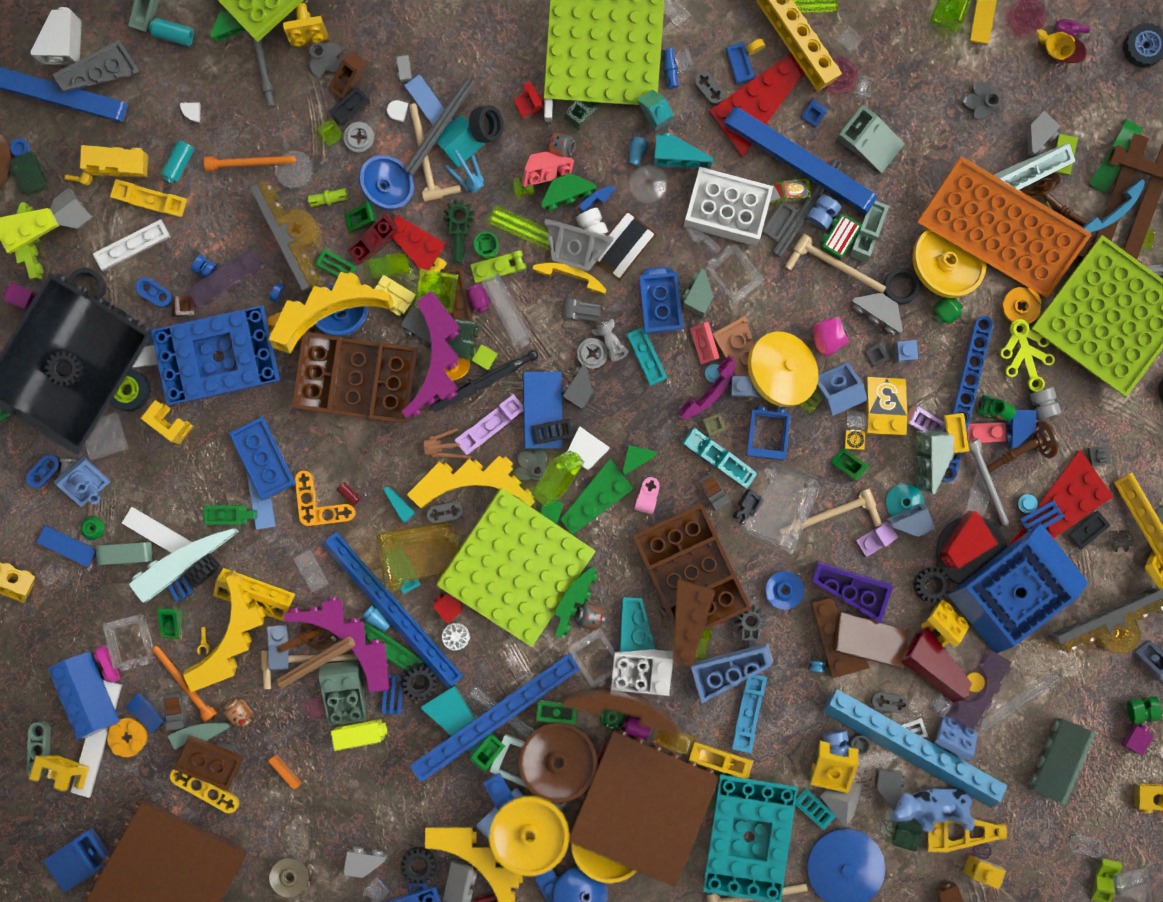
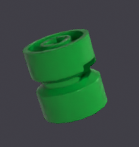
M482 232L474 239L476 254L481 259L488 260L498 255L500 246L497 237L493 233Z
M1157 696L1145 697L1143 701L1140 698L1127 701L1128 716L1133 725L1145 723L1146 720L1148 722L1162 720V708Z

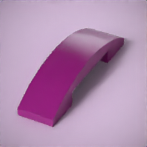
M730 354L717 367L721 375L697 401L690 397L681 407L679 413L683 419L702 412L723 393L731 380L736 361Z

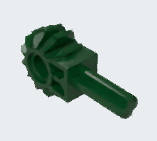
M454 200L455 206L448 203L447 206L450 210H443L444 214L449 215L445 216L443 220L449 221L446 226L449 228L450 236H453L452 261L454 263H463L464 236H468V228H471L468 221L475 222V218L470 217L475 214V211L470 210L472 207L470 203L465 206V200H461L460 205H458L457 200ZM458 211L464 213V217L461 220L454 219V215Z

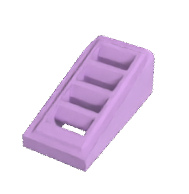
M911 406L907 413L908 425L918 431H926L929 422L932 420L928 430H934L936 425L939 424L937 430L945 432L943 421L918 406ZM925 416V419H924L922 425L920 426L919 424H920L921 420L923 419V417Z

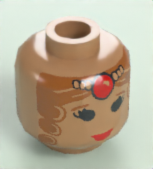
M234 698L224 706L223 715L233 727H245L250 723L252 710L243 699L237 700Z

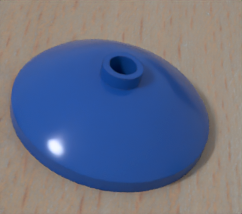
M378 155L368 159L361 167L359 185L363 195L373 205L386 210H395L403 207L412 197L414 191L412 175L405 172V165L398 159L387 155Z
M335 284L330 285L326 288L332 291ZM361 306L344 309L323 318L315 326L321 332L330 336L351 334L365 322L368 315V307Z
M578 866L567 869L559 876L552 894L553 902H607L608 899L606 883L590 878ZM587 894V899L584 901L583 896Z

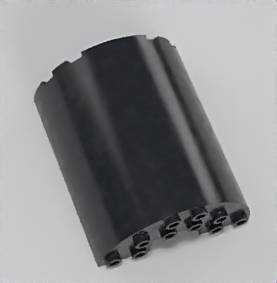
M50 273L0 353V409L9 415H15L43 432L45 437L75 455H79L153 334L151 333V328L144 324L140 326L138 324L139 321L127 315L125 311L113 305L109 307L110 302L97 295L92 297L88 294L89 290L76 283L73 285L68 283V278L59 273L56 276ZM66 351L76 355L81 360V366L84 369L82 370L83 375L80 376L79 382H75V385H70V387L58 386L53 384L48 379L49 377L46 376L45 372H47V369H45V366L48 364L46 361L50 360V356L52 354L55 355L56 352ZM68 362L60 363L57 367L58 374L62 377L68 376L71 373V365Z

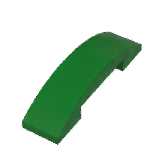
M1128 119L1125 120L1116 135L1115 141L1088 185L1104 194L1107 192L1122 167L1121 165L1116 167L1106 165L1112 147L1116 145L1125 147L1123 152L1127 153L1133 134L1140 135L1143 130L1142 127Z

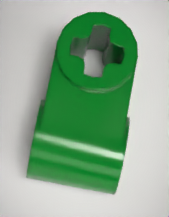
M982 395V403L980 409L976 412L977 415L1004 421L1014 418L1016 410L1013 405L1001 399Z

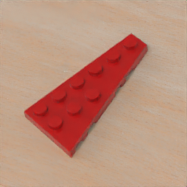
M792 53L709 110L710 115L741 157L745 155L752 143L727 128L723 122L735 106L767 125L784 99L804 74Z
M1078 450L1059 478L1056 479L1041 499L1036 510L1054 500L1060 512L1065 516L1063 519L1045 528L1054 539L1113 498V495L1083 452ZM1051 507L1047 509L1046 511L1026 521V523L1029 524L1030 522L1036 520L1044 514L1052 511L1053 508ZM1055 513L1039 523L1043 525L1057 517V514ZM1024 526L1018 530L1007 545V548L1027 533Z

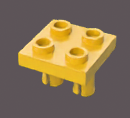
M300 3L296 7L297 20L283 23L284 31L291 46H303L306 43H321L324 40H328L327 30L322 17L310 18V13L307 12L305 3Z
M944 600L936 604L927 621L921 624L922 629L928 627L932 632L936 628L941 633L936 638L943 647L950 642L954 648L961 643L970 627L966 620L960 617L953 607Z

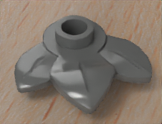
M318 42L313 43L309 47L310 68L315 76L321 78L325 70L336 73L340 65L336 56L342 52V48L335 43L324 45ZM316 50L322 51L320 55L315 54Z
M981 81L973 82L974 93L969 94L963 99V103L967 108L975 110L974 118L976 119L986 118L991 111L996 110L1001 105L1000 95L992 91L989 84ZM988 99H993L994 104H990Z
M536 449L534 454L529 451L518 452L517 459L520 466L513 471L515 477L522 481L531 479L542 481L547 477V455L542 449ZM537 468L541 469L539 474H535Z

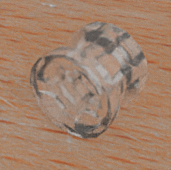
M939 693L930 703L929 709L937 711L938 715L942 718L948 713L953 702L946 700L944 695Z

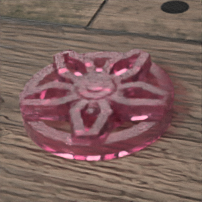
M1020 0L1012 8L1010 18L1012 25L1018 32L1033 34L1044 26L1047 12L1044 5L1038 0ZM1023 3L1022 10H1016L1017 6ZM1031 3H1034L1039 7L1033 9ZM1043 14V20L1040 24V21L1037 18H1039ZM1015 19L1021 20L1019 22V25L1016 23ZM1022 23L1026 24L1024 28H1021ZM1029 24L1030 27L1033 28V30H1026L1029 27Z
M832 58L834 62L837 61V65L841 61L842 67H839V70L842 74L834 81L835 84L832 86L828 85L826 88L834 93L847 92L856 83L857 69L853 62L847 58ZM845 63L849 64L852 69H845ZM854 76L853 82L849 86V81L847 79H850ZM842 82L846 83L847 88L842 85ZM839 83V87L842 89H835L834 87Z

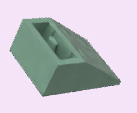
M863 104L836 139L881 174L905 144L875 113Z
M941 430L916 431L914 439L917 449V456H915V465L917 467L915 484L918 489L935 494L954 455V435Z
M359 660L328 663L320 666L319 681L328 726L367 721Z

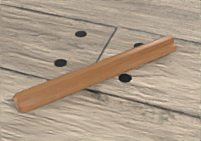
M347 637L277 678V685L284 688L355 646L354 639Z

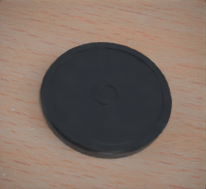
M963 517L949 523L939 536L936 547L938 563L942 571L958 584L963 583L1007 548L1006 539L1002 531L986 518L981 517L998 544L958 569L950 568V566L946 567L941 560L943 555L940 551Z

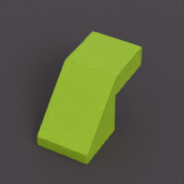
M1102 859L1096 870L1091 900L1112 902L1117 894L1116 879L1122 871L1121 862Z

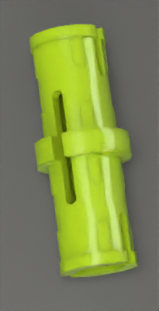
M346 188L334 191L325 190L324 193L308 195V201L311 203L310 207L324 204L332 205L333 202L348 200Z

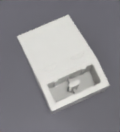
M641 650L615 652L611 690L669 696L673 651Z

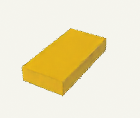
M964 413L945 415V431L954 435V453L968 452L969 446Z

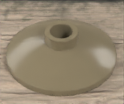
M282 859L270 871V885L282 897H295L306 888L308 871L304 864L297 859ZM288 873L293 874L292 880L287 878Z

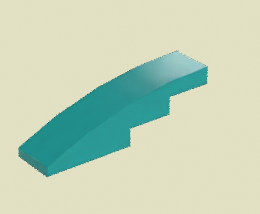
M693 427L681 442L746 489L758 474L733 454Z

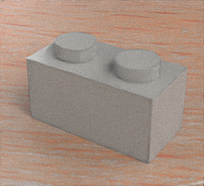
M398 56L397 61H395L396 68L399 71L397 72V79H400L401 83L409 82L412 80L409 56Z

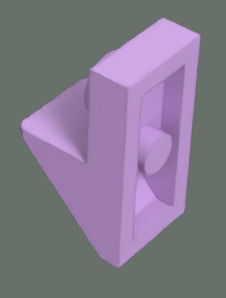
M888 521L857 539L856 543L865 557L880 548L889 545L898 538V535Z

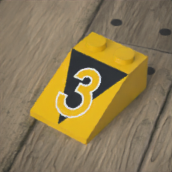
M867 377L866 396L868 400L866 401L865 434L905 436L907 433L906 379Z

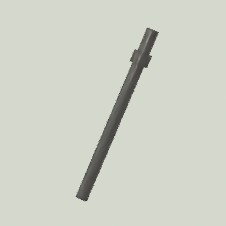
M252 37L262 81V94L265 95L267 108H272L275 106L272 96L273 87L272 83L269 82L261 41L257 42Z

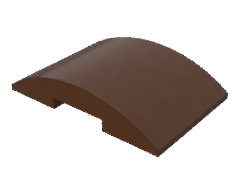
M305 332L301 341L292 408L407 424L408 418L405 417L402 411L410 404L418 348Z
M702 503L632 535L674 627L677 579L715 591L703 631L752 609Z
M589 688L564 695L562 706L601 715L602 709L607 708L638 716L641 726L677 735L680 732L677 724L664 710L646 698L631 692L611 690V688Z

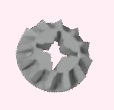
M355 122L346 128L344 142L351 151L359 153L367 151V149L372 147L374 133L369 125L363 122ZM360 130L361 135L365 138L361 139L358 145L357 139L353 137L358 136Z
M589 338L579 345L577 356L582 365L584 364L587 368L596 369L607 360L608 350L601 340ZM587 347L592 351L599 348L596 352L598 360L594 357L586 359L589 355Z

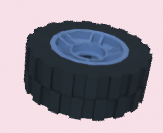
M1143 23L1136 26L1126 36V40L1123 43V52H1125V57L1129 62L1133 63L1136 67L1149 68L1163 59V30L1160 26H1156L1153 23Z

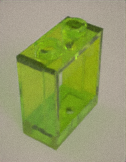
M571 450L554 458L531 495L544 506L563 497L585 461L580 458L579 454Z

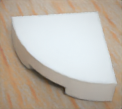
M180 103L183 114L191 121L200 123V103Z

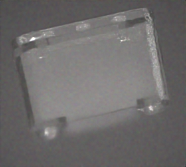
M772 462L770 467L766 468L764 474L768 484L754 516L744 520L742 532L791 555L797 546L817 499L820 485L813 475Z

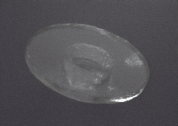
M644 165L637 168L630 178L631 193L636 199L644 203L658 201L667 190V178L664 172L653 165ZM648 179L652 181L650 186L645 184V181Z

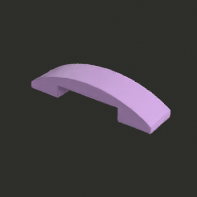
M514 394L511 395L490 414L454 440L455 443H460V449L467 456L523 412V405Z

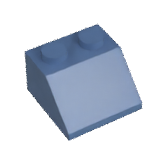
M849 362L818 375L817 387L832 415H836L868 400L864 384Z

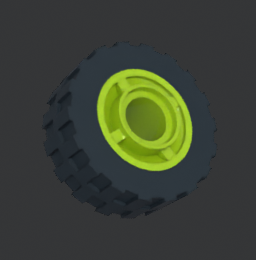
M131 369L113 398L111 405L123 411L141 409L150 398L151 389L147 378L142 373ZM130 385L131 392L126 395L125 388Z

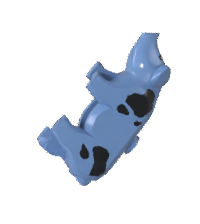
M934 788L918 791L912 795L903 793L897 802L895 811L890 814L894 821H909L915 818L923 827V831L926 832L933 831V824L937 822L951 820L963 825L966 831L973 830L975 823L970 815L972 799L967 793L959 789Z

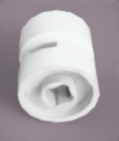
M598 208L585 211L576 217L577 223L581 228L603 235L609 233L605 223L600 222L602 217Z

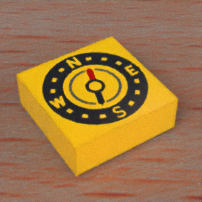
M846 429L844 449L864 450L865 431Z

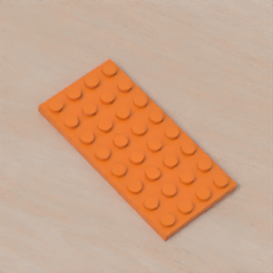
M961 155L917 220L919 224L1046 298L1052 293L1092 235L1091 232Z

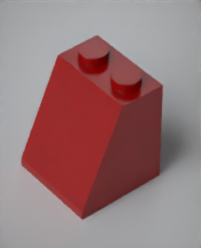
M977 510L965 513L940 551L943 555L941 560L946 567L950 566V568L958 569L998 544Z

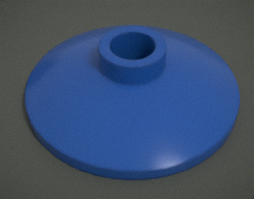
M780 571L772 575L767 581L765 588L766 597L778 609H791L801 602L804 595V586L796 574L789 571ZM783 586L787 588V593L782 594L780 591Z

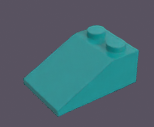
M670 133L656 135L654 166L695 169L703 167L711 169L713 157L678 137L671 136L672 134Z

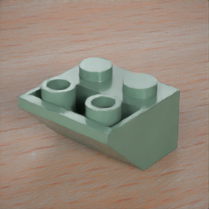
M701 269L700 273L695 272L690 283L692 288L691 290H686L681 302L684 303L683 309L703 318L713 298V293L706 272Z

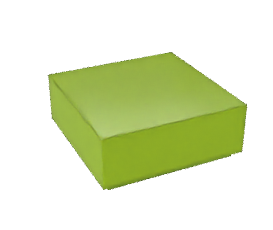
M481 344L472 361L489 371L498 354Z

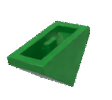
M221 10L210 35L213 41L217 43L246 30L231 14Z
M366 202L344 214L348 232L372 227L377 222L370 202Z
M629 445L622 473L625 476L657 456V453L652 450Z
M844 448L831 461L852 482L857 481L869 467L868 464Z
M158 608L157 616L160 637L180 639L183 609Z
M490 734L471 755L470 760L485 772L504 749L505 745Z

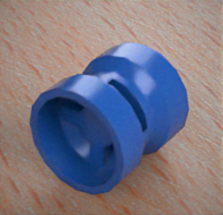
M200 254L192 263L190 270L200 273L202 278L209 280L215 273L217 264L207 261L206 257Z

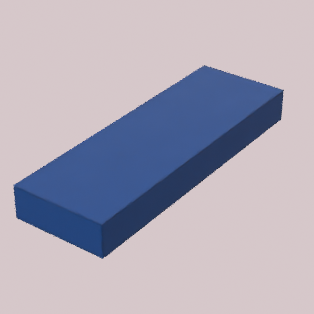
M47 525L44 526L36 542L86 567L91 566L96 555L95 548Z

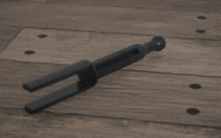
M530 350L527 355L511 360L475 380L468 379L469 383L460 387L453 399L443 401L440 398L432 404L433 411L437 412L473 393L478 395L479 390L517 371L523 364L538 359V352Z

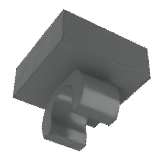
M1109 445L1088 448L1089 461L1092 467L1111 464Z

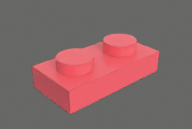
M705 322L690 328L701 365L719 359L709 323Z
M1005 422L969 424L967 431L968 442L975 439H980L981 443L1006 442Z

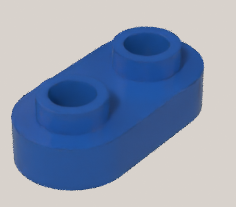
M146 277L137 281L135 288L139 295L159 307L170 305L172 294L169 290ZM145 285L150 286L148 291H144ZM161 295L166 296L164 301H160Z
M54 455L42 457L26 476L28 485L33 488L45 486L61 467L60 460ZM51 461L54 463L53 468H49V462ZM37 475L41 477L39 482L35 480Z

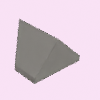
M69 187L54 198L50 207L58 225L79 229L93 218Z
M863 783L852 784L849 793L826 788L820 795L844 827L848 825L855 815Z

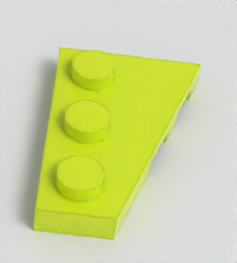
M49 208L0 217V240L6 252L11 254L59 225Z

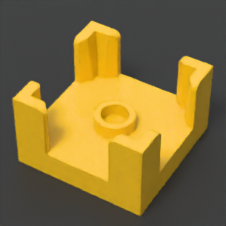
M155 400L141 419L169 441L180 444L193 428V425L179 418L171 425L164 419L171 408L162 402L160 404Z
M820 741L817 762L813 763L811 767L810 785L849 793L858 768V749L849 748L847 758L830 754V744Z
M59 755L36 756L29 779L38 781L42 767L48 769L46 778L56 780L54 784L55 789L66 791L71 776L77 775L75 787L81 790L84 788L90 767Z

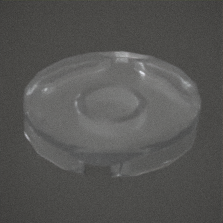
M299 151L286 152L282 156H294L296 162L293 164H275V175L278 181L290 189H299L306 186L313 175V165L310 159Z

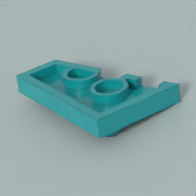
M622 597L619 652L655 650L642 598Z

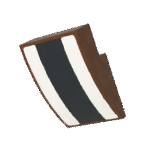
M627 210L607 234V236L614 237V239L596 262L620 281L657 237V234Z

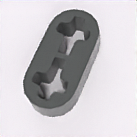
M699 73L695 79L696 88L711 105H718L724 98L722 88L709 73ZM700 78H702V79L707 78V79H708V80H707V85L709 86L708 88L706 87L705 84H701V85L699 84V83H700ZM710 90H712L715 94H720L718 97L719 100H717L716 98L711 99L712 93Z
M456 502L433 506L428 510L427 518L432 523L456 520L463 515V507ZM453 505L460 509V512H457V516L447 514L446 511L451 510ZM435 509L437 512H444V515L438 516V520L431 518V514H433Z
M876 692L871 698L872 705L879 710L904 713L909 707L908 700L901 695ZM882 695L884 700H888V704L881 703V706H878L879 704L875 700ZM901 699L904 707H900V710H897V706L891 705L892 701L898 702Z

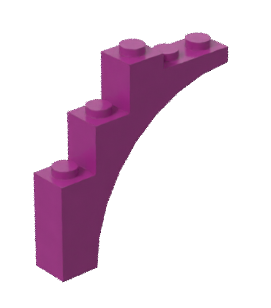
M432 291L416 302L425 317L430 332L432 344L431 363L422 389L402 411L406 418L412 417L414 419L422 413L421 409L427 405L429 407L437 401V396L443 401L446 399L450 401L457 395L456 391L459 390L446 370L451 371L458 365L457 361L460 360L447 340L450 339L452 341L460 334L458 331L461 328Z
M328 597L327 601L322 602L323 610H320V606L308 607V611L300 612V608L288 609L289 613H284V621H300L315 624L331 631L342 640L347 637L353 638L355 646L351 649L361 662L367 677L369 692L390 689L386 642L381 643V639L369 640L370 644H366L365 622L360 621V618L348 619V623H345L343 600H338V597Z

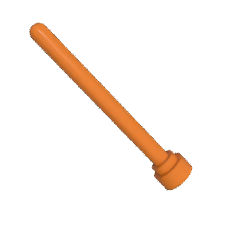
M213 156L204 157V168L206 172H214L218 167L293 164L296 162V158L294 156L218 160Z
M154 646L152 648L153 653L198 707L201 714L200 718L204 723L212 719L217 714L214 708H210L209 705L206 706L195 691L190 692L184 677L159 646Z

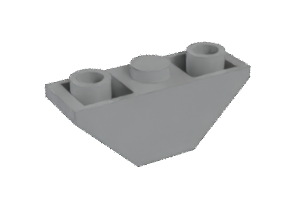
M877 293L857 297L851 301L850 304L853 305L852 308L860 314L865 313L869 316L868 319L877 325L880 323L889 334L899 335L902 332L898 304L884 294Z

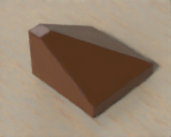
M174 296L172 317L194 316L193 296Z

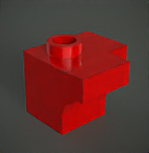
M530 81L523 84L524 92L522 95L514 99V104L522 120L543 111V98L540 93L537 94Z

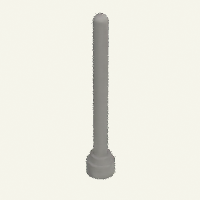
M980 439L969 441V451L976 460L1001 525L1006 527L1009 521L980 452L982 450Z

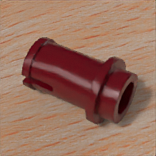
M343 482L336 489L348 501L347 504L354 506L361 499L359 493H355L346 482Z
M495 893L480 898L477 896V899H473V902H498Z

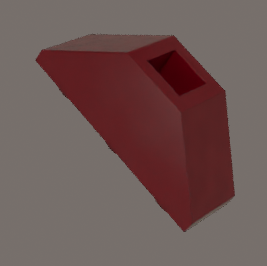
M385 213L347 251L357 264L361 265L380 252L394 239L398 227L388 214Z

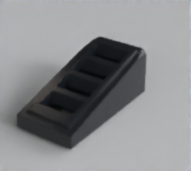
M570 418L532 426L536 445L574 437ZM564 423L566 424L567 429L566 435H564L562 428V424ZM554 425H558L560 436H556ZM549 426L552 433L551 438L548 437L547 427ZM539 428H543L545 439H541Z

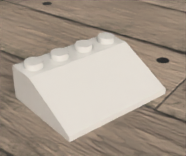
M699 167L683 227L757 246L774 186Z

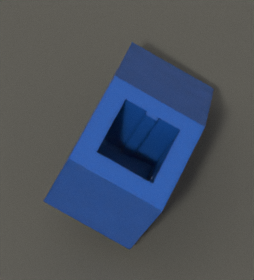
M1016 410L1014 418L1006 421V425L1009 426L1005 442L1008 445V449L1017 448L1036 430V410Z

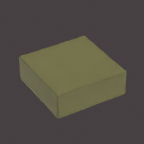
M720 413L702 419L708 437L727 431Z

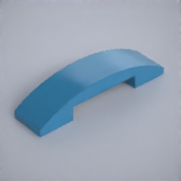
M1144 180L1136 181L1123 192L1127 200L1102 221L1098 217L1092 218L1082 228L1093 232L1105 228L1120 219L1137 201L1144 187Z
M754 675L746 679L732 749L752 753L758 715L767 681L765 676Z

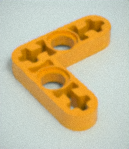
M308 471L297 473L295 477L299 519L303 525L314 526L347 522L354 519L356 511L349 504L317 507L313 475ZM303 474L309 477V481H306V487L311 486V490L300 491V487L304 488V483L300 482ZM304 493H309L312 497L311 502L308 504L303 503L301 500ZM313 505V509H309V513L314 516V519H311L310 523H308V520H304V516L307 515V509L302 510V506L310 507ZM346 507L352 511V514L348 516L349 518H346L345 515H339V520H336L337 513L335 508H338V512L345 511ZM327 509L333 513V517L329 521L324 520L322 516L323 512Z

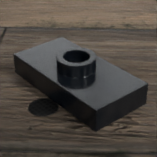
M357 86L329 112L343 126L371 101Z
M1096 511L1067 535L1078 549L1081 550L1111 525L1099 511Z

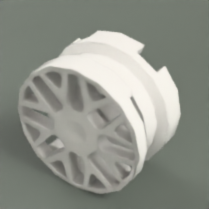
M460 623L448 625L442 634L444 645L451 650L464 648L470 639L468 628Z

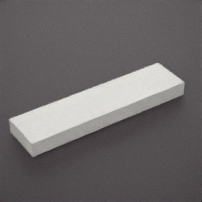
M160 219L93 253L101 271H105L170 238V235Z
M134 507L130 508L122 522L125 526L171 553L192 543V541Z

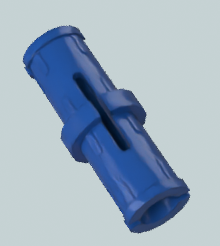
M674 49L662 50L664 58L663 72L666 74L667 88L674 89L675 86L678 88V65L675 62Z

